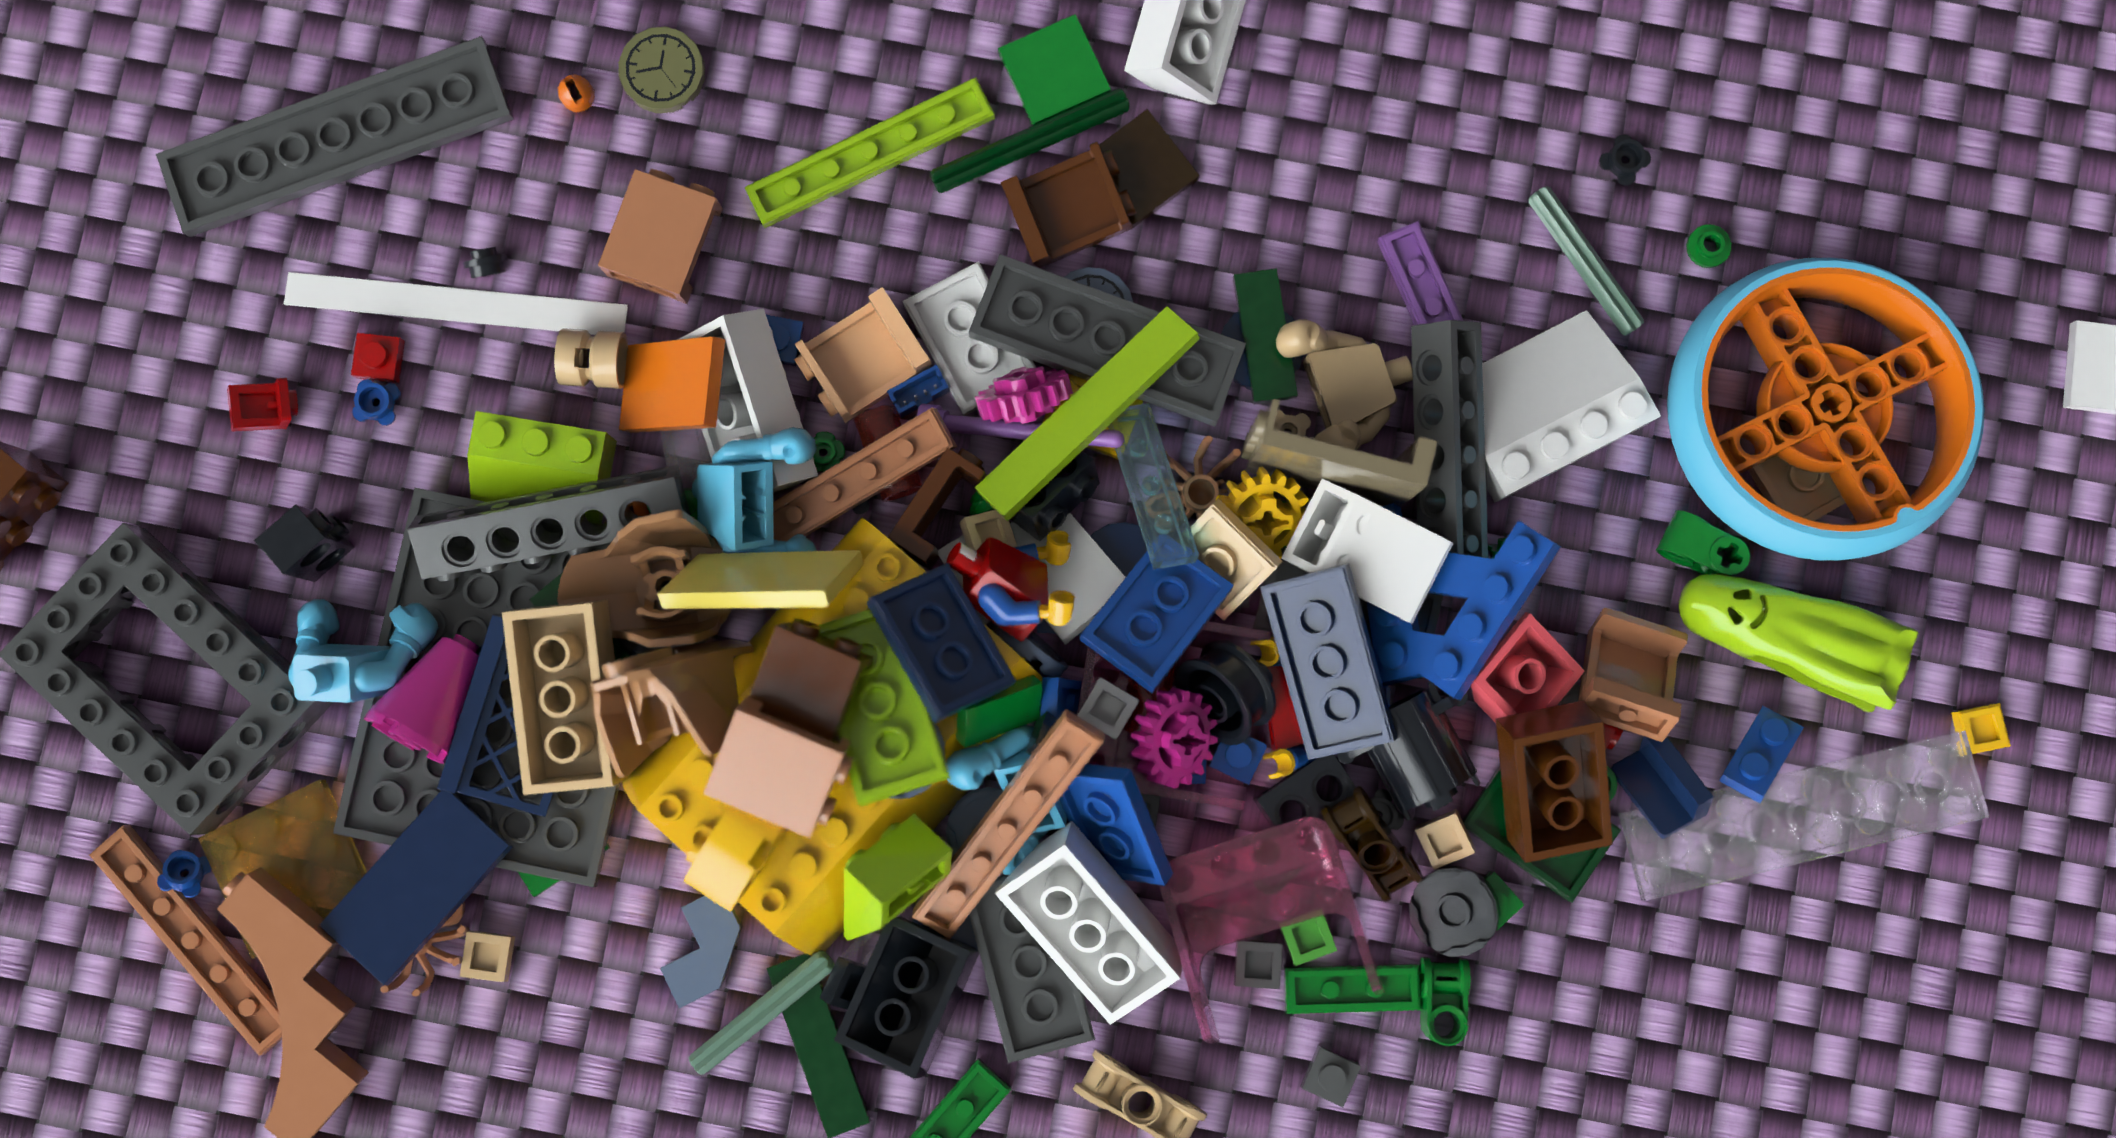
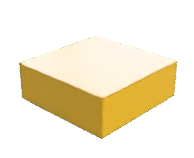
M2000 703L1951 712L1961 755H1971L2011 746Z

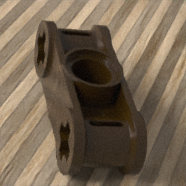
M1359 785L1353 789L1354 794L1333 807L1326 805L1320 810L1335 838L1341 844H1344L1367 875L1380 898L1386 903L1392 899V893L1413 881L1419 884L1424 881V877L1413 856L1404 845H1401L1379 815L1365 790Z

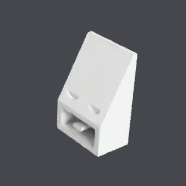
M1321 479L1281 559L1307 573L1349 563L1360 599L1412 624L1453 543L1353 492Z

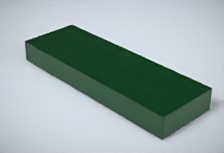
M1277 268L1234 274L1233 284L1243 343H1246L1244 351L1253 405L1272 402L1273 399L1279 401L1295 399L1298 396L1292 358L1283 357L1276 348L1278 332L1286 324Z

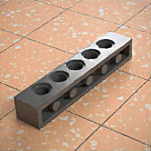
M1446 320L1411 326L1414 440L1423 437L1438 441L1427 487L1416 495L1417 525L1451 541L1453 545L1449 551L1450 553L1488 558L1481 322Z
M678 465L418 515L408 527L407 532L422 580L437 577L438 581H449L462 576L464 571L480 568L481 572L489 573L505 568L509 562L524 560L526 564H535L548 560L551 554L565 551H568L569 555L588 553L595 549V545L611 543L616 537L617 532L634 519L645 517L638 516L629 509L628 504L634 501H641L649 506L651 513L646 516L672 510H681L690 515V510ZM588 510H598L605 515L607 522L600 525L593 524L586 518L585 512ZM554 519L561 524L563 531L551 533L542 526L541 520ZM498 528H511L517 533L519 540L514 542L504 540L499 535ZM454 537H467L472 541L475 549H461L456 545Z

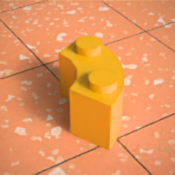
M726 804L729 807L709 837L701 836L689 851L686 860L691 862L692 865L684 882L731 912L754 883L767 859L788 829Z

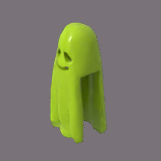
M1704 574L1689 580L1684 586L1679 600V613L1682 621L1694 634L1714 642L1743 658L1764 664L1802 685L1850 703L1868 713L1873 712L1876 706L1890 710L1896 704V695L1900 684L1908 672L1912 649L1919 634L1913 628L1855 605L1788 591L1771 584L1723 574Z

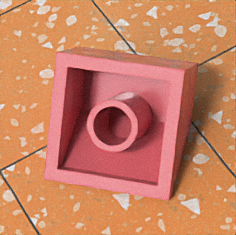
M1525 612L1494 649L1471 684L1474 702L1496 723V718L1557 706L1585 671L1531 613Z

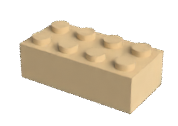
M608 600L522 608L502 612L523 795L611 787L628 779V776L619 778L614 771L594 716V696L590 687L592 681L605 676L602 665L615 662Z

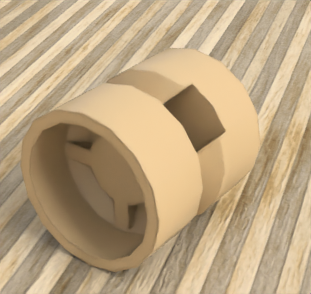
M561 329L557 336L554 356L555 375L558 384L584 387L591 380L598 388L622 389L624 387L628 350L626 334L624 332L599 331L592 337L587 330ZM588 349H590V353H589V368H587Z

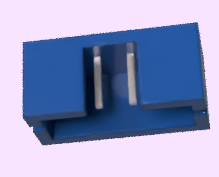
M937 364L887 390L900 418L919 409L921 404H928L950 392L949 386L944 380Z

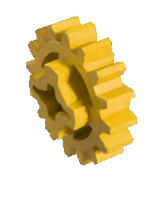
M1259 467L1256 477L1253 478L1244 470L1241 472L1242 482L1238 485L1230 480L1226 482L1231 492L1228 496L1217 495L1216 500H1221L1281 559V548L1288 546L1306 510L1303 506L1309 502L1308 497L1302 490H1299L1300 485L1293 477L1286 479L1287 477L1280 469H1276L1270 477L1264 467ZM1273 492H1278L1285 496L1287 503L1276 499L1273 496Z

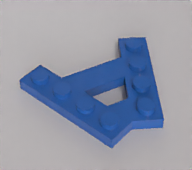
M1394 503L1381 506L1402 517L1400 506ZM1518 520L1494 559L1449 552L1428 593L1467 600L1444 636L1420 632L1418 616L1415 617L1411 624L1367 602L1373 650L1382 684L1388 686L1425 677L1453 698L1462 700L1561 546Z

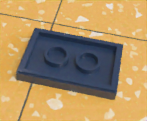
M948 563L874 595L867 601V606L934 724L1011 687L1016 682Z

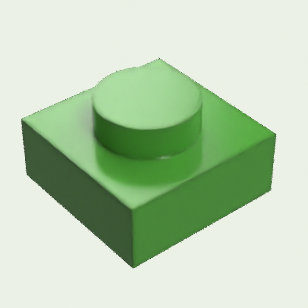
M1320 907L1278 922L1293 965L1295 966L1337 951L1323 910Z

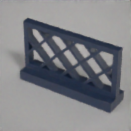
M495 614L492 615L437 789L454 794L457 792L546 817L554 792L543 793L540 804L522 800L513 784L521 779V773L510 779L498 757L503 752L517 746V740L495 751L486 735L489 724L504 716L507 717L516 734L515 720L511 713L513 712V706L509 708L500 693L503 681L510 677L509 673L506 674L508 660L502 615ZM498 701L503 712L492 717L496 702ZM484 743L489 755L479 759ZM490 759L493 760L504 780L503 783L490 790L470 785L475 768ZM508 787L512 797L497 792Z

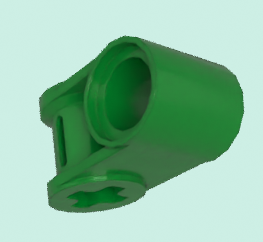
M1675 510L1656 549L1658 554L1669 561L1686 566L1702 575L1713 573L1733 576L1744 571L1750 560L1749 549L1741 539L1710 525V523L1697 515L1682 510ZM1723 550L1727 552L1725 559L1731 563L1725 567L1721 565L1722 557L1717 554Z
M1422 957L1419 964L1421 1030L1428 1039L1445 1046L1456 1045L1464 1039L1468 1031V997L1471 981L1469 961L1467 959H1459L1457 963L1431 962L1429 957ZM1436 977H1452V980H1436ZM1447 1011L1453 1017V1029L1446 1036H1439L1434 1030V1020L1438 1014Z

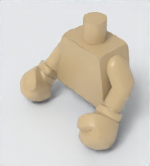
M1299 319L1285 324L1280 328L1276 338V348L1283 357L1293 358L1307 354L1303 364L1325 426V430L1316 435L1314 440L1357 450L1361 445L1372 441L1390 419V408L1397 402L1393 386L1413 380L1412 366L1407 356L1384 362L1378 344H1367L1361 337L1324 330L1317 323L1307 319Z

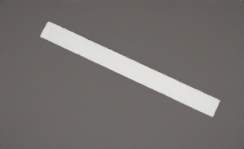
M288 272L284 305L550 331H560L563 328L587 330L592 335H596L599 331L625 333L628 308L626 304Z

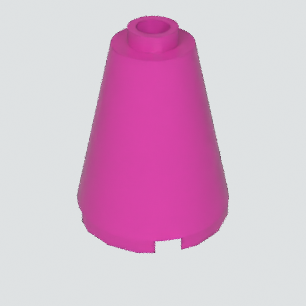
M455 634L453 639L442 637L369 709L364 720L373 722L371 726L413 751L424 748L429 752L426 756L427 758L444 764L478 662L479 655L476 652L479 647L469 639Z

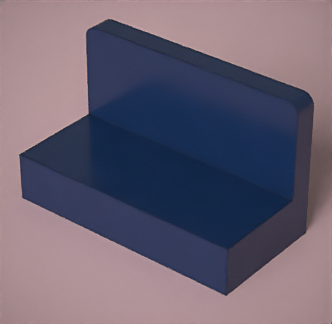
M1643 736L1638 751L1616 762L1611 767L1617 782L1662 839L1671 836L1706 816L1714 798L1668 737L1663 742Z

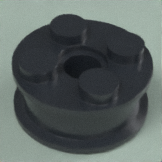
M1215 640L1208 643L1202 649L1199 659H1188L1177 669L1175 677L1176 688L1202 695V703L1212 706L1207 718L1217 721V725L1210 730V735L1217 737L1218 742L1227 745L1241 744L1250 736L1252 726L1266 724L1275 714L1276 698L1272 687L1273 675L1264 664L1257 662L1244 649L1229 640Z

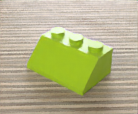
M476 411L467 453L471 499L490 502L610 478L617 440L607 432ZM588 510L585 512L586 518L591 523L602 524V512L598 510Z

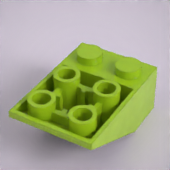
M915 814L901 824L899 822L892 824L885 830L877 843L867 850L861 849L857 851L847 861L844 867V938L847 941L882 928L950 874L952 849Z

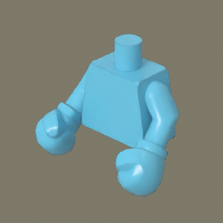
M791 427L775 434H766L763 438L732 440L713 454L712 463L700 464L698 466L697 478L692 484V493L697 498L698 521L716 539L724 553L817 551L814 543L802 534L794 535L788 541L774 540L773 461L770 460H784L787 464H802L812 459L816 452V444L814 438L807 430Z
M313 599L303 604L297 615V649L288 672L289 681L294 687L296 699L347 703L383 696L402 678V673L410 659H415L434 639L438 629L436 619L420 603H411L404 607L399 605L389 613L396 627L389 640L392 646L327 644L330 635L339 630L336 610L324 599Z
M1024 725L1006 732L990 743L983 742L976 747L963 748L953 752L946 760L950 778L947 779L948 782L960 790L978 789L982 785L984 777L994 770L996 778L1004 791L1030 757L1025 751L1034 727ZM1059 799L1006 866L1002 874L1010 875L1039 844L1038 841L1049 830L1066 827L1067 816Z

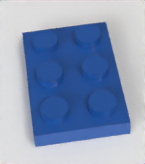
M1161 533L1082 632L1080 641L1149 692L1153 693L1230 594L1234 585Z
M1086 764L1059 798L1068 821H1072L1123 880L1165 886L1172 877L1173 871L1132 770Z

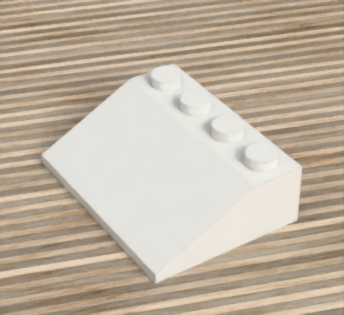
M1587 310L1482 363L1486 488L1494 503L1661 417L1639 375Z

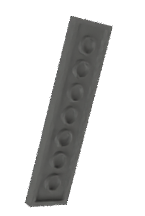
M480 36L156 154L181 230L188 237H192L514 120L487 43Z

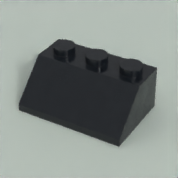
M896 916L883 927L834 1041L913 1079L926 1076L978 958L979 950L955 939H948L930 928Z

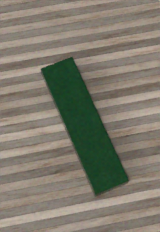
M804 953L766 968L772 986L777 985L811 956ZM820 981L785 1009L782 1014L827 1138H832L870 1123L871 1118L845 1046L834 1041L838 1027L830 1005L820 999L824 989Z

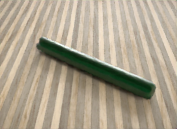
M1122 88L1110 91L932 169L930 172L932 182L939 193L951 190L1128 112L1130 106L1128 97Z

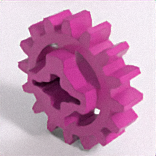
M1043 366L1037 368L1021 367L1011 370L1010 373L1002 377L994 378L993 385L988 386L989 389L979 391V395L975 396V400L983 421L991 419V422H995L1003 418L1005 424L1011 422H1021V424L1036 421L1038 417L1046 413L1054 412V406L1060 405V401L1069 399L1073 391L1068 373L1065 370L1056 371V369H1051L1045 372Z
M1171 688L1170 692L1160 690L1157 692V702L1145 701L1147 714L1145 716L1136 715L1135 720L1141 727L1140 731L1131 733V738L1138 740L1139 746L1131 752V755L1142 759L1137 766V770L1148 774V781L1178 788L1179 783L1192 784V773L1203 775L1202 761L1204 759H1213V755L1208 751L1209 744H1215L1218 741L1217 737L1210 735V730L1217 725V721L1207 718L1212 706L1202 703V695L1178 688Z

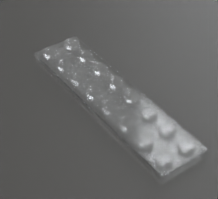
M1966 731L1951 732L1778 774L1761 803L1731 787L1712 790L1710 792L1714 798L1707 815L1665 839L1657 835L1639 809L1618 813L1640 898L1643 901L1990 817Z

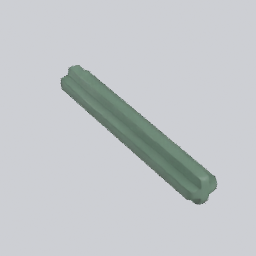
M1545 186L1533 193L1528 199L1529 204L1620 333L1625 336L1642 326L1644 319L1552 189Z
M823 950L816 952L690 1054L689 1062L694 1067V1070L700 1075L709 1072L829 975L835 965L830 956Z

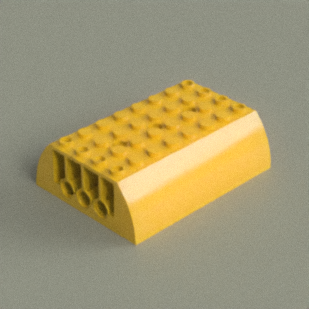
M860 518L831 551L861 550L864 565L828 607L779 608L748 642L753 646L754 652L736 655L733 658L739 704L751 693L776 625L788 622L793 623L794 619L798 618L818 626L869 610L866 603L870 597L924 574L926 571L881 531L864 518ZM984 624L1016 681L1034 675L1042 682L1043 677ZM957 713L935 723L945 741V761L953 752L964 748L956 740ZM690 732L677 736L671 734L669 741L652 752L628 776L629 778L622 782L627 796L636 809L686 855H688L693 845L701 836L709 837L729 807L723 802L703 794L718 754L706 756ZM1000 734L998 736L992 737L990 739L984 740L982 742L976 743L968 747H976L983 742L990 743L1003 734ZM848 772L843 785L835 782L829 797L837 801L827 825L824 826L818 823L810 838L788 829L739 903L775 936L803 953L812 956L821 950L826 951L844 931V867L850 857L861 849H869L880 840L888 827L896 822L901 824L913 814L933 831L953 809L957 801L969 790H960L946 779L933 783L927 791L911 798H886L860 807L857 803Z

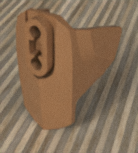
M672 510L636 518L617 532L616 537L606 549L572 555L561 576L557 599L559 605L608 600L612 638L634 641L648 648L686 645L710 638L718 634L721 624L726 621L733 609L661 608L658 593L661 591V586L665 581H671L698 554L724 553L720 545L710 537L707 528L681 510Z
M733 639L674 648L668 646L602 665L605 676L592 681L590 687L594 696V716L616 775L619 778L629 776L652 752L669 741L671 734L677 736L690 732L706 756L718 754L735 711L740 705L733 657L754 652L753 646L749 643Z

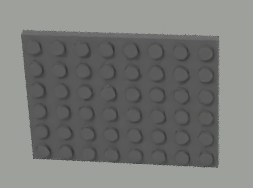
M415 488L377 646H392L389 640L396 627L389 613L399 605L404 607L411 603H420L436 619L438 629L434 639L415 659H410L402 673V677L442 637L453 639L455 634L461 635L479 647L476 654L480 655L492 615H502V612L534 607L529 599L564 571L572 555H569L568 551L551 554L548 560L535 564H526L524 560L509 562L505 568L489 573L481 572L480 568L464 571L462 576L449 581H438L437 577L422 580L407 532L414 518L418 515L485 502ZM550 518L541 520L542 526L551 533L563 531L558 521ZM498 528V533L504 540L510 542L519 540L517 533L511 528ZM454 537L456 545L461 549H475L474 544L467 537ZM610 543L595 545V549L590 552L606 549ZM665 582L662 584L661 590L664 588ZM620 639L631 654L633 649L639 644L634 641ZM510 678L503 681L500 693L510 708L513 706ZM378 696L364 700L333 834L392 845L441 791L437 787L445 763L441 764L427 758L426 756L429 752L424 748L413 751L371 726L373 722L365 721L364 717L369 709L382 697ZM498 701L496 702L492 717L503 712ZM506 716L489 724L486 735L495 751L517 740L516 734ZM484 743L479 759L489 755ZM518 745L498 755L510 779L521 773ZM490 759L475 768L470 785L490 790L503 783L504 780L493 760ZM522 779L513 783L522 800L540 804L543 793L523 795ZM620 783L611 787L554 792L546 817L462 793H455L513 846L496 867L590 887L598 886ZM508 787L497 792L512 797Z

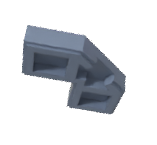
M703 896L681 907L700 948L660 968L679 1008L722 987L732 953L743 927L734 908L730 912L707 896Z

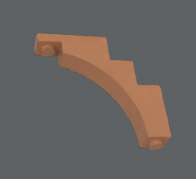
M260 867L247 875L243 872L238 873L222 891L227 898L217 910L237 928L255 952L272 986L279 1011L282 1031L280 1078L274 1103L264 1127L276 1138H313L369 1073L328 1039L357 1004L316 971L317 967L338 944L319 926L324 918Z

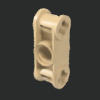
M1095 1049L1092 1054L1094 1061L1083 1081L1076 1083L1073 1087V1090L1084 1099L1100 1108L1108 1109L1151 1134L1154 1138H1190L1198 1122L1204 1121L1208 1115L1190 1101L1176 1094L1169 1093L1098 1049ZM1140 1091L1149 1093L1152 1096V1102L1147 1110L1135 1112L1129 1108L1128 1103L1133 1094Z

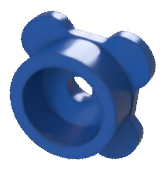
M369 379L361 381L357 386V392L354 397L355 407L352 410L354 418L360 422L370 419L378 421L383 426L391 425L396 419V414L393 410L395 401L401 395L400 389L392 383L382 386ZM375 399L380 400V404L378 406L373 405V401Z
M174 851L164 862L163 874L157 878V884L162 891L172 889L182 892L187 898L195 897L202 890L200 884L205 874L212 870V862L208 857L202 856L198 858L195 854L188 851ZM183 871H189V874L186 877H181V873Z

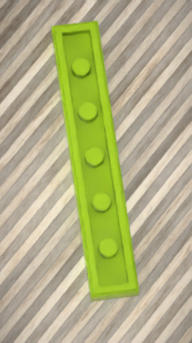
M975 77L744 188L765 229L995 119V114Z
M1166 306L975 487L978 494L1008 522L1200 340L1198 332Z

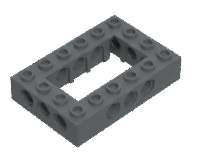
M122 523L0 651V657L189 835L212 834L333 704V702L296 699L294 687L288 677L291 663L147 529L127 523ZM134 596L251 703L248 709L200 760L192 754H185L164 734L166 729L162 725L153 724L133 705L135 700L131 696L122 695L102 676L104 671L92 662L75 660L92 641L100 640L103 636L101 631L123 608L129 609L134 604L131 600Z

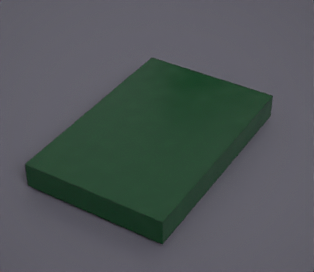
M1500 766L1462 820L1468 832L1571 903L1611 846L1525 863L1507 840ZM1611 823L1612 842H1614L1622 829Z

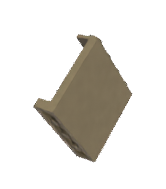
M1273 399L1267 411L1259 410L1249 433L1247 432L1241 453V458L1248 460L1246 472L1257 474L1258 468L1264 467L1271 477L1276 469H1280L1287 477L1286 479L1293 477L1300 486L1316 490L1321 479H1324L1379 506L1394 503L1402 507L1427 487L1438 441L1419 437L1395 460L1273 429L1280 404L1279 400Z

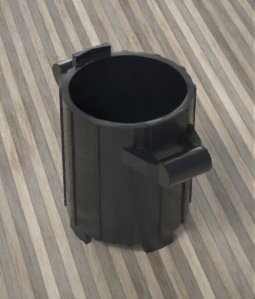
M1429 681V687L1390 705L1389 709L1397 734V739L1394 742L1338 753V760L1343 764H1349L1356 756L1367 752L1398 811L1403 813L1406 821L1411 820L1408 810L1421 804H1425L1426 808L1432 807L1434 811L1453 802L1452 796L1458 793L1456 787L1472 778L1475 786L1480 785L1476 775L1477 770L1445 711L1454 706H1463L1468 700L1467 692L1462 700L1455 699L1449 694L1441 697L1436 686Z

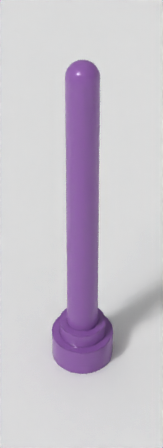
M921 404L917 412L918 416L934 407L938 410L949 432L1026 439L1042 424L1033 422L1021 424V422H1011L1005 424L1004 420L991 422V419L983 421L979 417L950 415L949 411L943 410L941 405ZM1105 429L1088 446L1119 448L1124 443V435L1117 430Z

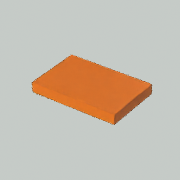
M710 336L628 345L619 430L637 433L716 428L725 339Z

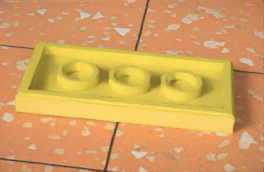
M861 550L698 554L658 593L661 608L828 607L864 564Z

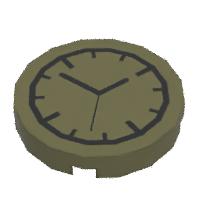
M653 27L636 34L624 46L618 62L619 79L626 94L640 108L656 114L674 113L682 109L683 105H686L690 100L693 101L700 94L705 81V62L696 43L685 33L670 27Z

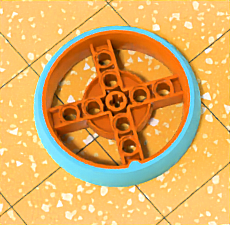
M1803 258L1770 265L1745 276L1718 294L1697 316L1679 347L1671 370L1667 397L1668 424L1678 461L1689 483L1707 507L1729 527L1760 546L1785 555L1819 561L1847 560L1875 555L1900 546L1922 533L1953 504L1964 488L1973 471L1984 429V397L1979 371L1963 335L1951 318L1927 294L1907 280L1874 265L1839 258ZM1794 298L1829 300L1857 309L1888 328L1900 339L1903 345L1870 360L1864 354L1850 347L1833 343H1819ZM1740 320L1769 371L1765 375L1756 401L1757 418L1717 437L1709 409V374L1714 356L1722 339ZM1773 325L1783 328L1787 339L1778 337L1774 333ZM1795 362L1806 367L1809 378L1801 376L1796 371ZM1894 363L1901 365L1905 369L1906 378L1896 372ZM1927 381L1935 408V446L1924 479L1909 497L1880 445L1885 439L1892 423L1893 397ZM1856 382L1865 385L1869 393L1868 397L1859 393L1856 388ZM1826 403L1830 408L1826 413L1820 408V405ZM1779 419H1783L1791 425L1793 436L1785 434L1780 429ZM1740 438H1745L1753 444L1755 449L1754 455L1746 453L1741 448ZM1840 438L1847 440L1851 444L1853 455L1843 451L1840 445ZM1775 456L1801 470L1829 473L1857 523H1820L1789 513L1758 494L1745 482L1740 474ZM1863 477L1870 479L1874 483L1875 494L1868 492L1864 488L1862 483Z

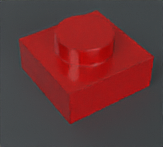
M357 333L351 376L358 379L399 383L405 341L400 337Z

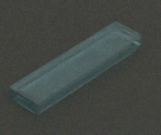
M1150 403L1129 406L1108 428L1109 430L1120 431L1124 435L1123 445L1115 448L1152 567L1153 569L1196 563L1199 553Z

